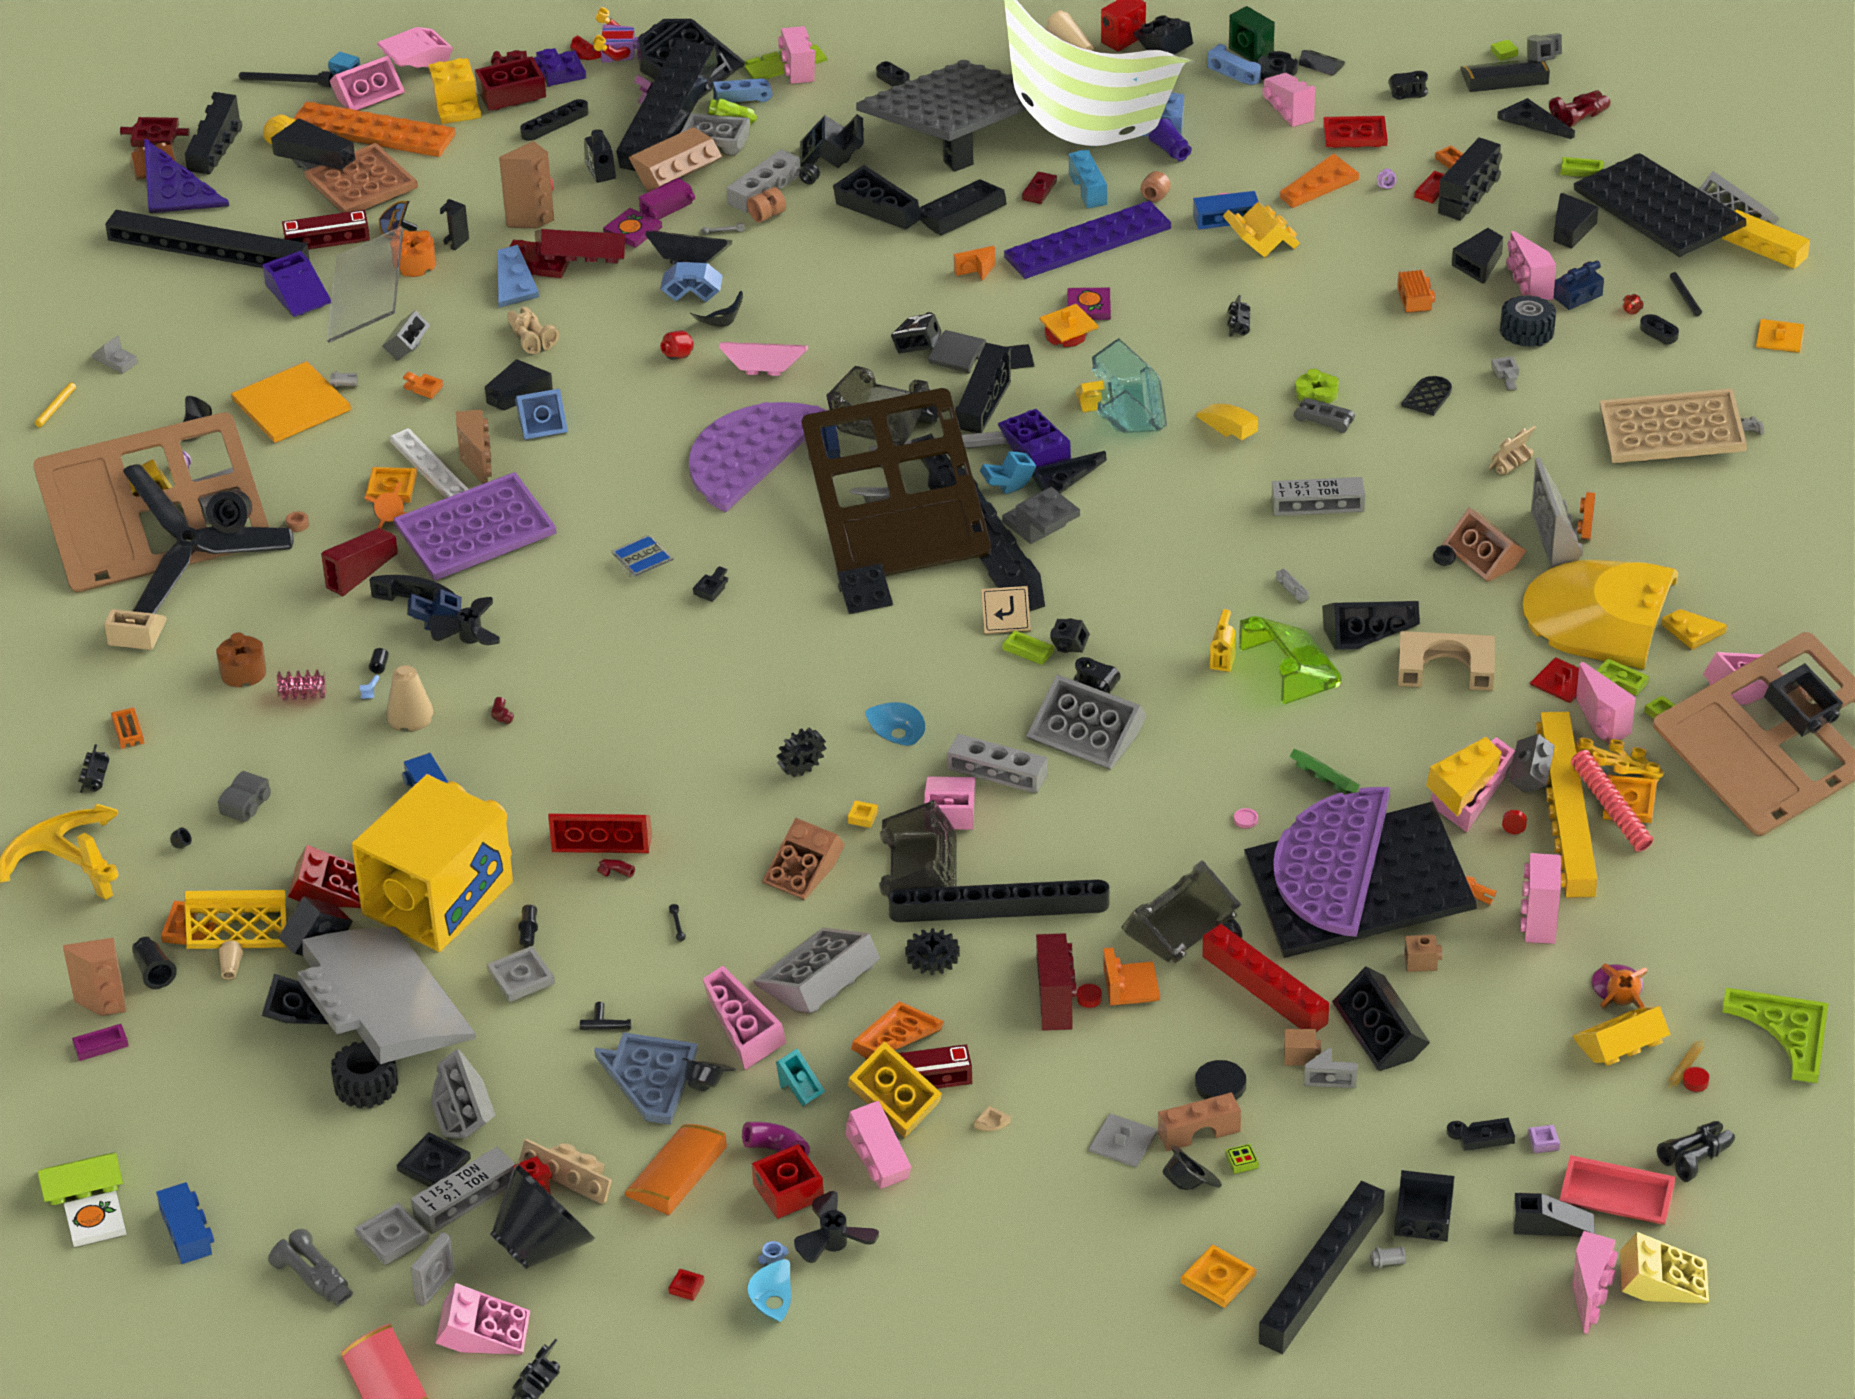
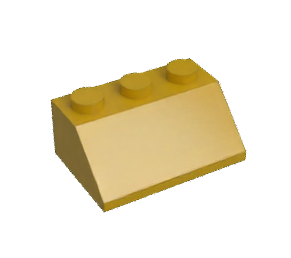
M1653 1006L1635 1008L1572 1036L1574 1041L1594 1063L1604 1062L1605 1066L1619 1062V1057L1624 1054L1628 1057L1642 1052L1641 1047L1645 1045L1653 1047L1663 1043L1662 1038L1671 1034L1661 1007Z

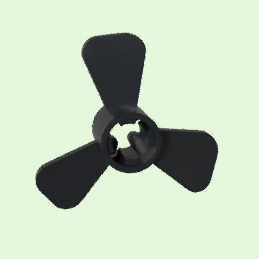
M483 597L474 600L471 607L463 608L457 613V618L431 617L429 626L432 639L441 641L459 633V638L464 643L479 642L487 646L499 644V636L481 627L480 616L493 604V598Z
M829 1191L815 1198L812 1203V1210L820 1219V1229L797 1236L794 1239V1247L806 1262L814 1263L824 1249L836 1252L845 1248L848 1242L847 1238L866 1245L874 1244L879 1238V1231L874 1228L847 1227L846 1216L842 1212L837 1211L838 1193L836 1191Z

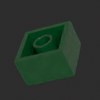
M1248 6L1229 15L1230 50L1258 63L1260 56L1263 55L1264 58L1268 56V52L1274 51V21Z

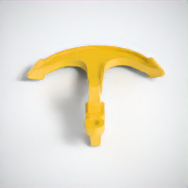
M96 804L93 809H82L60 814L27 829L17 836L3 851L0 857V883L10 881V875L22 857L36 851H47L81 866L83 872L88 874L96 894L105 900L113 896L110 882L118 877L116 866L108 864L107 860L102 858L92 836L86 833L77 836L78 848L64 838L63 835L68 830L80 825L99 822L100 825L104 826L118 815V810Z

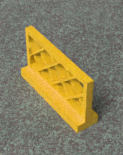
M285 890L185 891L186 949L220 948L222 943L226 941L238 942L241 948H286L287 946L280 939H271L267 936L273 929L281 934L286 926ZM280 912V917L275 921L266 916L267 913ZM202 913L206 916L200 922H197L190 914ZM218 913H228L230 917L223 922L215 915ZM242 913H253L256 916L248 922L240 915ZM235 919L243 925L237 932L228 926ZM260 919L269 925L262 932L254 926ZM210 920L219 926L213 932L204 927ZM249 929L257 936L253 940H246L241 935ZM198 930L207 936L203 940H192V935ZM222 930H225L232 937L228 940H221L217 935Z

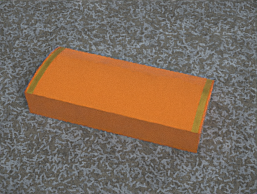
M682 1125L625 1191V1196L666 1215H670L727 1148L726 1133L702 1125Z

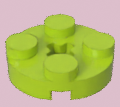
M1316 368L1309 369L1306 374L1298 377L1295 382L1297 398L1301 402L1303 399L1308 398L1319 402L1325 401V403L1329 404L1338 397L1339 379L1330 374L1320 372Z

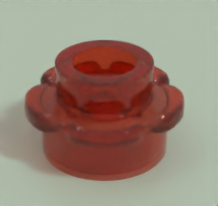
M1628 294L1623 299V309L1628 314H1636L1644 306L1643 301L1637 294Z

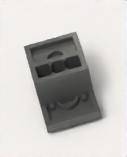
M1050 487L1017 504L1016 508L1003 514L1002 522L1029 544H1032L1065 527L1066 523L1080 517V509L1054 488Z

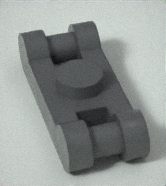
M1308 398L1303 399L1299 405L1300 407L1294 412V418L1297 421L1309 420L1335 427L1340 433H1345L1350 426L1349 424L1355 419V414L1352 410Z

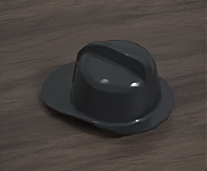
M682 1058L686 1061L685 1078L688 1080V1086L699 1091H706L715 1087L724 1071L736 1070V1068L724 1064Z
M1172 1146L1174 1155L1165 1165L1162 1172L1173 1185L1184 1190L1194 1189L1204 1182L1216 1188L1222 1186L1220 1180L1210 1170L1191 1159L1179 1147Z

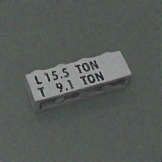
M1362 477L1272 481L1271 499L1274 516L1364 512L1365 490Z
M495 1147L411 1198L413 1216L431 1234L437 1232L507 1189L514 1170L513 1166L516 1164L498 1147Z

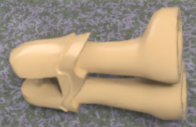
M522 307L520 309L521 314L519 315L514 310L508 312V322L517 338L521 337L520 344L527 353L538 354L541 346L544 350H549L557 343L560 334L556 327L553 325L542 327L538 322V317L529 308Z

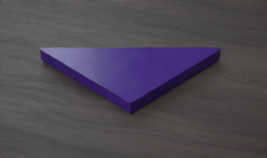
M144 139L149 213L229 206L228 199L223 198L216 190L204 181L199 180L192 172L179 165L164 151L151 144L148 139Z

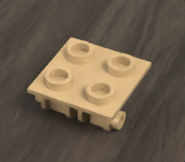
M1536 426L1528 430L1524 428L1517 433L1514 439L1508 438L1503 441L1499 446L1501 448L1500 451L1492 457L1493 462L1488 469L1496 467L1498 474L1506 475L1530 460L1534 452L1525 444Z

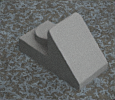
M116 336L92 354L93 359L122 374L138 364L137 356L121 348L119 336Z
M1328 1048L1305 1064L1304 1086L1356 1088L1357 1063L1331 1062L1332 1048Z

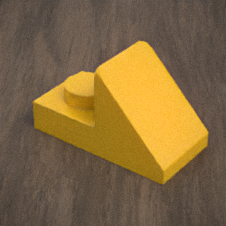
M1103 380L1082 383L1075 389L1082 412L1103 409L1101 392L1105 389Z

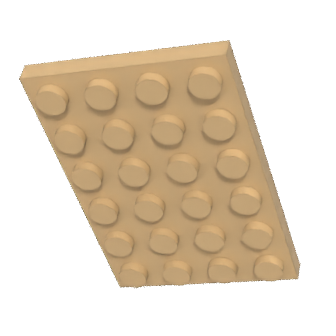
M1733 388L1600 400V411L1612 463L1747 451V443Z

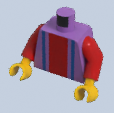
M601 7L597 12L596 21L599 23L605 22L606 24L603 25L602 36L596 35L593 43L595 50L601 51L602 63L632 60L635 49L638 47V37H635L634 28L621 26L612 18H607L609 11Z

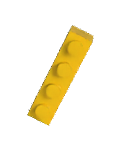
M1737 209L1735 212L1746 218V226L1721 238L1794 269L1808 257L1810 239Z

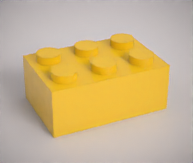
M885 1041L849 1077L848 1087L865 1103L871 1104L879 1101L890 1125L904 1138L940 1103L942 1096L938 1089Z

